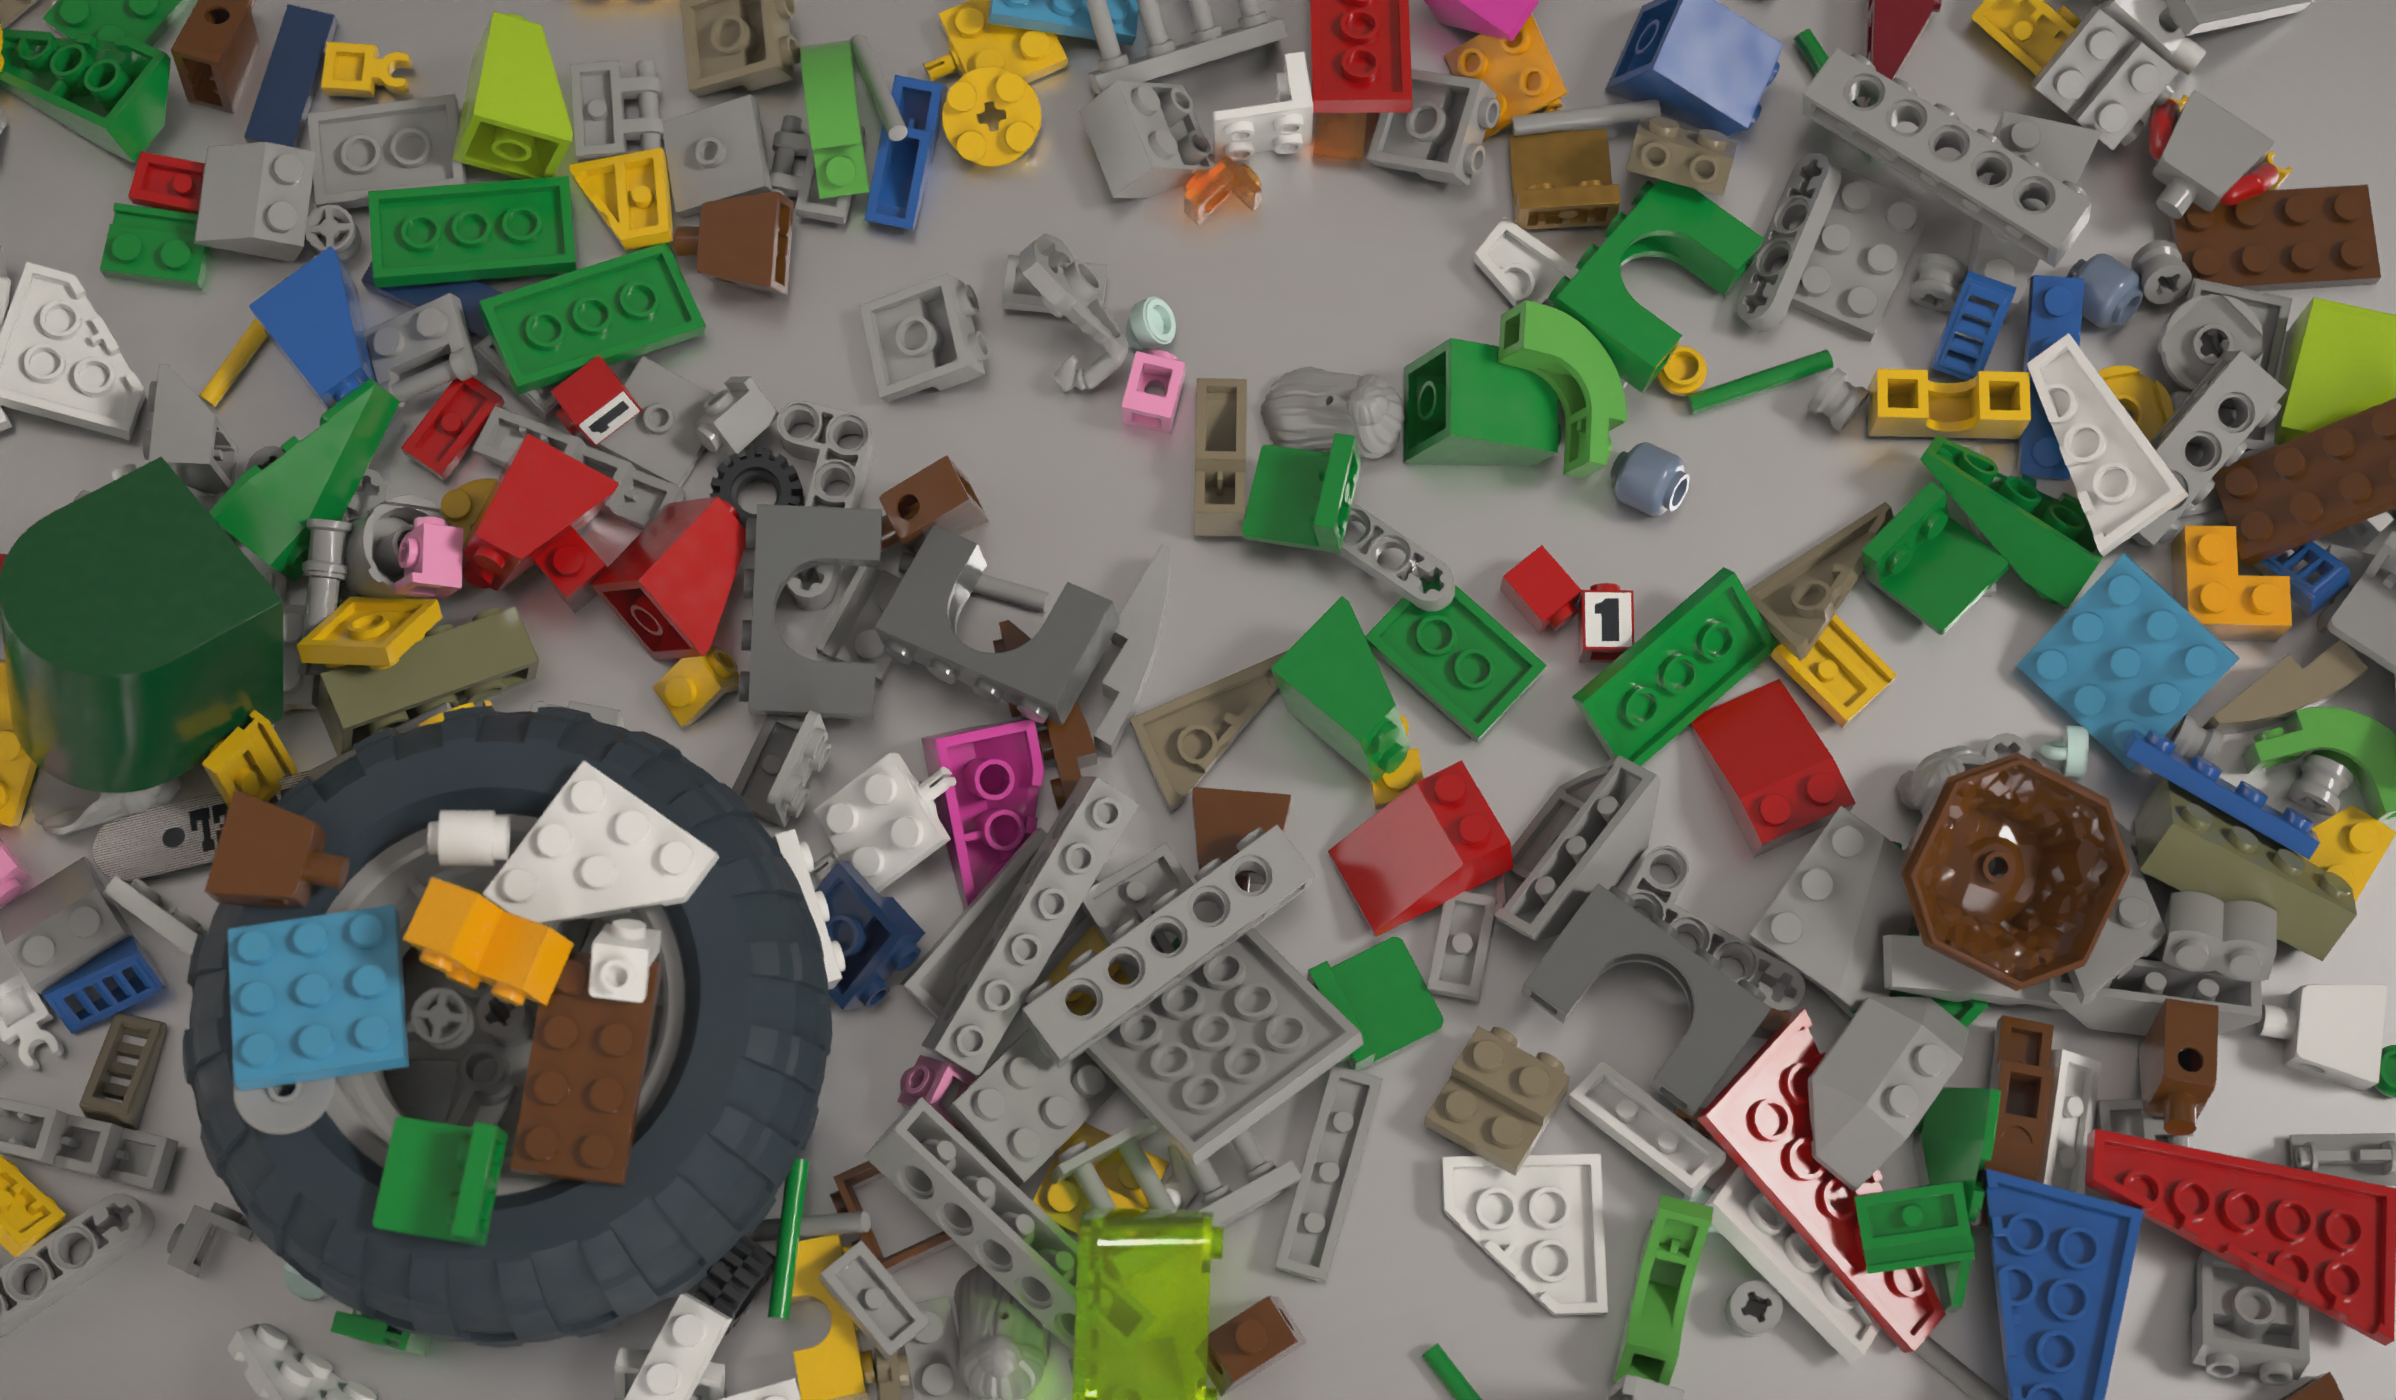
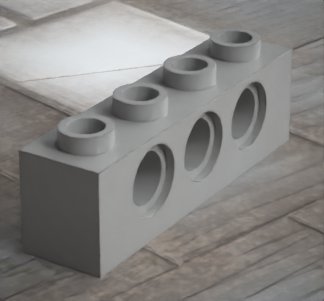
M2242 350L2227 351L2151 439V445L2189 496L2134 534L2132 538L2138 544L2154 546L2157 542L2163 544L2168 541L2181 526L2182 521L2178 517L2190 503L2197 505L2211 492L2215 485V482L2211 479L2223 464L2229 467L2245 452L2248 444L2244 440L2256 426L2259 428L2264 427L2279 412L2281 405L2277 401L2287 389ZM2225 399L2230 400L2236 408V418L2228 427L2220 421L2218 416L2219 406ZM2192 438L2198 439L2203 446V457L2196 465H2192L2185 456L2186 445Z

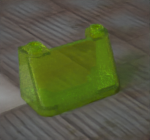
M1085 1207L1080 1218L1078 1237L1072 1400H1217L1218 1388H1207L1212 1259H1222L1224 1234V1227L1213 1226L1214 1212Z

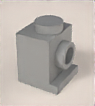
M751 376L730 377L724 382L729 391L725 389L718 392L704 404L703 408L706 412L694 422L697 426L694 432L701 444L709 451L716 452L717 454H738L777 419L779 413Z

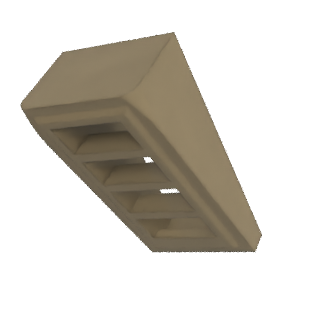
M120 1012L115 1013L79 1103L86 1118L113 1123L126 1129H137L166 1034L167 1025L165 1022ZM124 1034L147 1039L145 1046L122 1042ZM117 1056L133 1058L139 1061L137 1066L116 1061ZM111 1077L131 1080L129 1087L110 1083ZM105 1097L121 1100L123 1102L118 1103L114 1101L105 1100Z

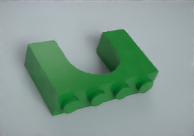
M1661 179L1655 185L1648 180L1641 187L1631 203L1635 208L1628 216L1620 212L1613 219L1604 233V237L1607 240L1600 248L1593 243L1576 265V269L1579 272L1572 280L1565 275L1548 297V301L1553 304L1552 307L1578 320L1599 340L1611 357L1619 377L1641 393L1645 391L1670 361L1683 335L1635 301L1622 281L1620 267L1626 262L1640 257L1665 258L1683 266L1725 296L1751 266L1764 241L1762 236L1696 189Z

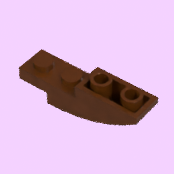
M1007 620L999 622L1001 639L993 640L995 653L1007 652L1026 644L1031 638L1011 621ZM1077 701L1063 726L1046 719L1045 723L1035 722L1036 729L1046 726V730L1037 732L1044 761L1054 759L1059 778L1050 780L1057 810L1063 808L1081 778L1080 769L1098 764L1097 752L1090 730ZM1008 702L1012 718L1022 716V719H1029L1019 712L1018 706Z
M2002 1015L1997 1021L1990 1088L2001 1090V1098L1991 1161L1986 1160L1983 1170L1977 1173L1976 1181H1981L1982 1190H1984L1982 1173L1985 1169L2036 1182L2054 1069L2049 1068L2054 1025ZM1984 1193L1982 1209H1979L1975 1223L1969 1224L1970 1227L1989 1230Z

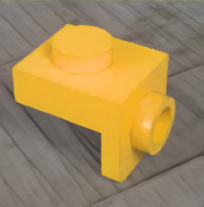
M712 645L710 650L702 657L681 658L652 689L681 727L693 725L725 693L738 691L740 674L737 671L738 666L733 657L725 650Z

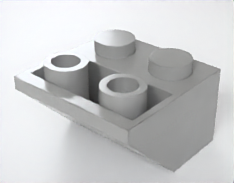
M1117 80L1079 110L1114 198L1147 199L1212 176L1218 171L1211 154L1210 144L1203 135L1193 110V102L1186 93L1184 85Z
M159 364L157 381L150 383L148 391L149 408L154 413L152 430L147 429L143 438L145 460L151 462L162 456L187 487L190 486L203 493L218 494L229 489L235 482L238 446L213 412L170 365Z

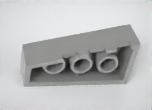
M2004 110L1993 135L1999 139L2003 148L2018 157L2020 155H2027L2035 159L2042 165L2046 174L2061 183L2066 180L2077 184L2102 131ZM1985 173L1983 183L1995 185L2002 182L2003 179L1995 173ZM2033 198L2024 200L2021 203L2025 209L2030 211H2038L2046 207L2042 201ZM1976 220L1967 268L1968 271L2017 287L2003 321V324H2007L2040 259ZM1970 294V300L1997 308L1998 304ZM1965 313L1962 314L1965 316L1974 317Z

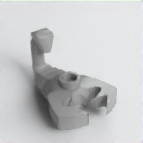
M1043 234L1020 252L1019 266L1022 274L1041 293L1044 305L1054 316L1061 318L1065 315L1073 324H1077L1084 333L1090 334L1093 340L1102 344L1107 351L1085 370L1082 368L1077 370L1078 359L1072 354L1055 372L1053 379L1064 392L1069 391L1073 387H1077L1080 390L1086 388L1092 390L1125 362L1129 348L1128 340L1124 333L1119 330V325L1115 319L1111 318L1109 310L1102 305L1101 299L1097 296L1102 291V286L1092 269L1083 261L1075 259L1062 240L1049 234Z

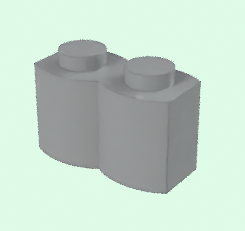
M2180 891L2171 893L2164 920L2167 935L2163 943V962L2174 968L2190 972L2216 970L2226 977L2240 981L2258 982L2269 980L2277 951V911L2252 901L2236 900L2223 902L2214 896L2201 892Z

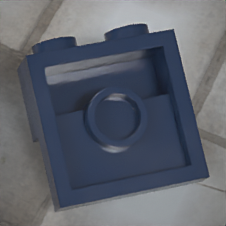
M849 861L837 862L815 890V892L821 891L826 899L830 918L829 921L825 922L830 940L838 941L845 960V970L841 971L842 979L833 989L828 990V994L842 1010L865 1007L869 1009L879 1004L888 995L890 986L886 981L895 970L902 971L919 957L921 949L916 944L925 932L893 897H881Z

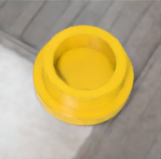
M1677 346L1670 361L1657 375V379L1660 385L1671 394L1679 396L1690 395L1703 385L1707 375V365L1702 355L1695 349L1687 346Z

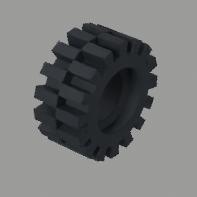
M754 448L745 449L746 456L739 458L738 454L730 455L731 463L726 466L722 462L717 468L718 478L712 477L710 484L713 493H710V497L718 496L720 499L730 503L740 516L739 522L745 529L747 517L757 518V514H751L743 510L738 504V496L744 485L751 481L763 480L775 487L777 498L774 505H805L803 488L794 466H789L787 458L781 454L775 457L772 450L763 448L762 454H756Z
M743 1235L730 1251L712 1266L711 1272L703 1279L700 1289L693 1296L732 1318L724 1336L730 1332L732 1327L736 1326L741 1316L745 1315L753 1300H756L760 1294L759 1291L765 1286L769 1276L774 1271L775 1256L746 1235Z

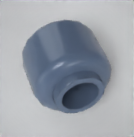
M2097 254L2088 261L2084 259L2078 260L2066 276L2084 278L2082 316L2098 327L2107 328L2114 324H2125L2134 315L2143 298V292L2139 290L2140 279L2138 274L2108 254Z
M1648 442L1637 444L1629 453L1622 451L1617 456L1611 469V478L1616 480V497L1622 503L1650 516L1662 515L1667 510L1674 511L1678 508L1686 495L1690 482V476L1685 473V464L1678 455Z

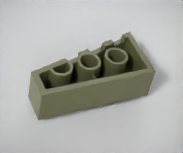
M516 606L504 611L497 607L490 608L475 615L472 618V622L454 628L451 624H444L425 633V637L408 649L399 658V662L392 667L381 670L370 669L367 665H346L339 668L327 667L326 672L320 674L318 711L335 752L339 756L353 749V745L365 738L389 728H395L445 702H448L454 708L459 706L458 701L467 698L468 703L473 702L475 705L536 678L539 659Z
M2164 777L2134 819L2140 871L2180 891H2195L2209 894L2223 902L2244 900L2266 905L2277 911V939L2321 961L2325 959L2357 916L2353 890L2343 878L2332 872H2325L2289 848Z

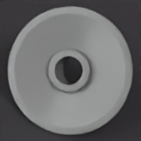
M333 1077L239 1091L234 1084L235 1105L242 1118L249 1125L260 1131L271 1134L292 1133L311 1125L325 1112L332 1100L336 1080ZM290 1086L296 1087L291 1095L280 1097L281 1092L285 1088Z

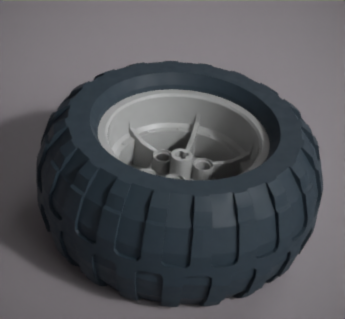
M482 706L443 712L444 720L442 722L424 725L405 733H399L395 728H389L365 738L353 745L356 755L333 767L314 783L305 777L289 789L276 803L277 807L317 823L327 834L323 851L349 858L348 875L342 889L313 884L309 902L305 908L301 909L225 905L219 903L213 915L208 934L206 936H197L189 965L187 984L192 987L193 997L189 1016V1029L184 1030L182 1041L186 1083L191 1085L195 1095L197 1113L201 1123L200 1139L206 1157L216 1176L224 1181L237 1206L247 1217L248 1225L258 1238L277 1256L285 1260L302 1277L337 1301L401 1331L448 1341L474 1343L478 1346L517 1347L529 1342H544L568 1336L580 1338L598 1334L619 1326L621 1320L640 1313L668 1297L674 1299L694 1287L708 1275L706 1271L728 1253L747 1232L751 1234L758 1227L777 1201L775 1196L778 1189L790 1173L799 1151L806 1148L813 1133L819 1112L817 1105L825 1076L826 1058L831 1050L832 1013L829 1007L828 978L823 959L824 952L821 938L793 870L773 838L757 820L753 811L728 785L718 782L707 771L684 757L681 751L670 743L645 731H629L619 726L602 723L593 719L590 713L571 708L538 707L537 712L505 713L495 711L493 706ZM585 761L712 849L719 856V859L687 902L667 906L658 904L630 909L631 912L599 917L608 924H612L613 921L619 919L638 920L646 924V929L661 930L660 951L654 961L660 962L662 970L625 1187L513 1172L510 1169L512 1157L503 1158L485 1247L377 1229L373 1226V1218L394 1120L399 1116L405 1117L391 1095L383 1070L335 1077V1090L329 1106L315 1122L299 1131L287 1134H271L249 1125L238 1112L234 1100L228 929L395 904L400 916L403 958L412 946L403 938L431 877L474 891L486 898L483 895L484 891L508 861L495 860L494 866H440L438 855H429L428 853L429 821H439L441 810H494L496 816H509L510 858L580 764ZM585 918L555 922L553 926L549 927L574 943L571 951L581 952L594 918L587 920ZM450 980L453 991L471 1007L475 1016V1028L472 1036L463 1046L454 1050L442 1051L433 1048L416 1033L412 1025L411 1013L406 1014L409 1061L457 1062V1080L445 1124L469 1128L474 1127V1122L497 1125L517 1091L524 1092L539 1003L525 998L523 1005L518 1006L491 994L493 988L491 985L480 991H473ZM511 1017L513 1022L507 1025L505 1021ZM450 1022V1023L448 1024V1026H446V1027L443 1028V1032H442V1033H444L445 1029L448 1028L451 1024H456V1023H451V1022ZM484 1059H496L498 1070L494 1078L486 1083L475 1082L473 1079L475 1066ZM290 1086L285 1088L281 1092L280 1097L291 1095L296 1087Z

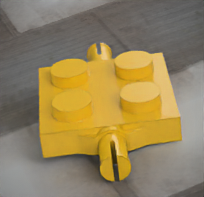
M969 0L938 13L939 22L948 39L949 53L923 63L930 82L956 71L962 77L974 69L993 66L1012 71L1020 75L1027 83H1030L1068 67V58L1058 40V34L988 23L990 0Z

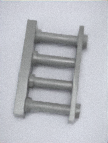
M1085 0L1102 56V60L1098 61L1100 70L1088 73L1092 90L1097 94L1102 93L1117 80L1145 82L1288 38L1283 18H1268L1266 11H1261L1258 0H1238L1242 17L1238 18L1240 27L1221 32L1220 25H1214L1208 0H1187L1196 31L1191 33L1192 42L1175 46L1173 39L1168 40L1157 0H1136L1149 46L1145 47L1146 56L1128 61L1127 54H1121L1106 0Z
M1146 1117L1090 1148L1083 1141L1067 1149L1058 1156L1061 1164L1055 1168L1050 1178L1053 1184L1055 1183L1056 1185L1063 1180L1075 1176L1114 1245L1110 1249L1114 1257L1103 1268L1119 1283H1122L1291 1190L1302 1179L1294 1162L1290 1160L1277 1168L1272 1160L1267 1162L1250 1131L1247 1129L1231 1142L1249 1172L1245 1176L1249 1183L1232 1192L1228 1185L1222 1186L1207 1159L1195 1167L1177 1148L1204 1195V1198L1200 1200L1204 1208L1187 1217L1183 1209L1178 1211L1138 1142L1159 1130ZM1120 1151L1159 1220L1156 1224L1159 1233L1144 1241L1141 1240L1138 1234H1131L1093 1167L1094 1164Z

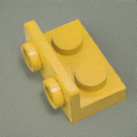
M1984 0L1970 16L1971 19L2036 76L2082 22L2064 4L2056 11L2044 0Z
M0 1155V1244L17 1258L61 1228L66 1214L51 1197L43 1194L22 1175L15 1164Z

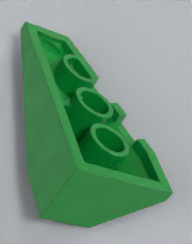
M2 29L3 46L1 54L4 58V66L0 72V86L109 152L135 163L141 151H145L164 127L171 58L167 53L132 37H117L116 42L97 41L93 35L78 34L77 39L55 38L51 32Z
M371 378L368 379L359 388L323 413L319 421V428L300 441L293 436L283 443L281 448L284 454L263 470L254 465L242 474L212 507L209 513L220 526L270 567L296 582L304 573L301 570L302 562L308 560L311 530L306 527V519L342 520L400 401Z
M1937 434L1920 458L1921 462L2008 561L2024 582L2031 585L2036 594L2045 601L2054 604L2059 603L2068 609L2103 558L2099 553L2093 537L2094 534L2079 499L2063 492L2057 500L2038 491L2035 488L2037 481L2034 478L2023 473L2019 477H2007L1998 473V467L1992 459Z
M1943 1087L1913 1130L1912 1148L1919 1186L1962 1180L1969 1223H1975L1979 1209H1982L1985 1193L1982 1190L1981 1181H1976L1978 1171L1983 1170L1985 1161H1991L2001 1090L1992 1088ZM1971 1234V1236H1972V1242H1973V1248H1974V1245H1975V1237H1974V1234ZM1972 1260L1934 1265L1940 1301L1945 1312L1954 1313L1963 1307Z

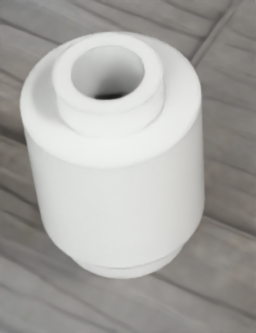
M441 810L439 821H429L428 853L429 855H438L440 866H494L495 860H509V816H496L494 810Z

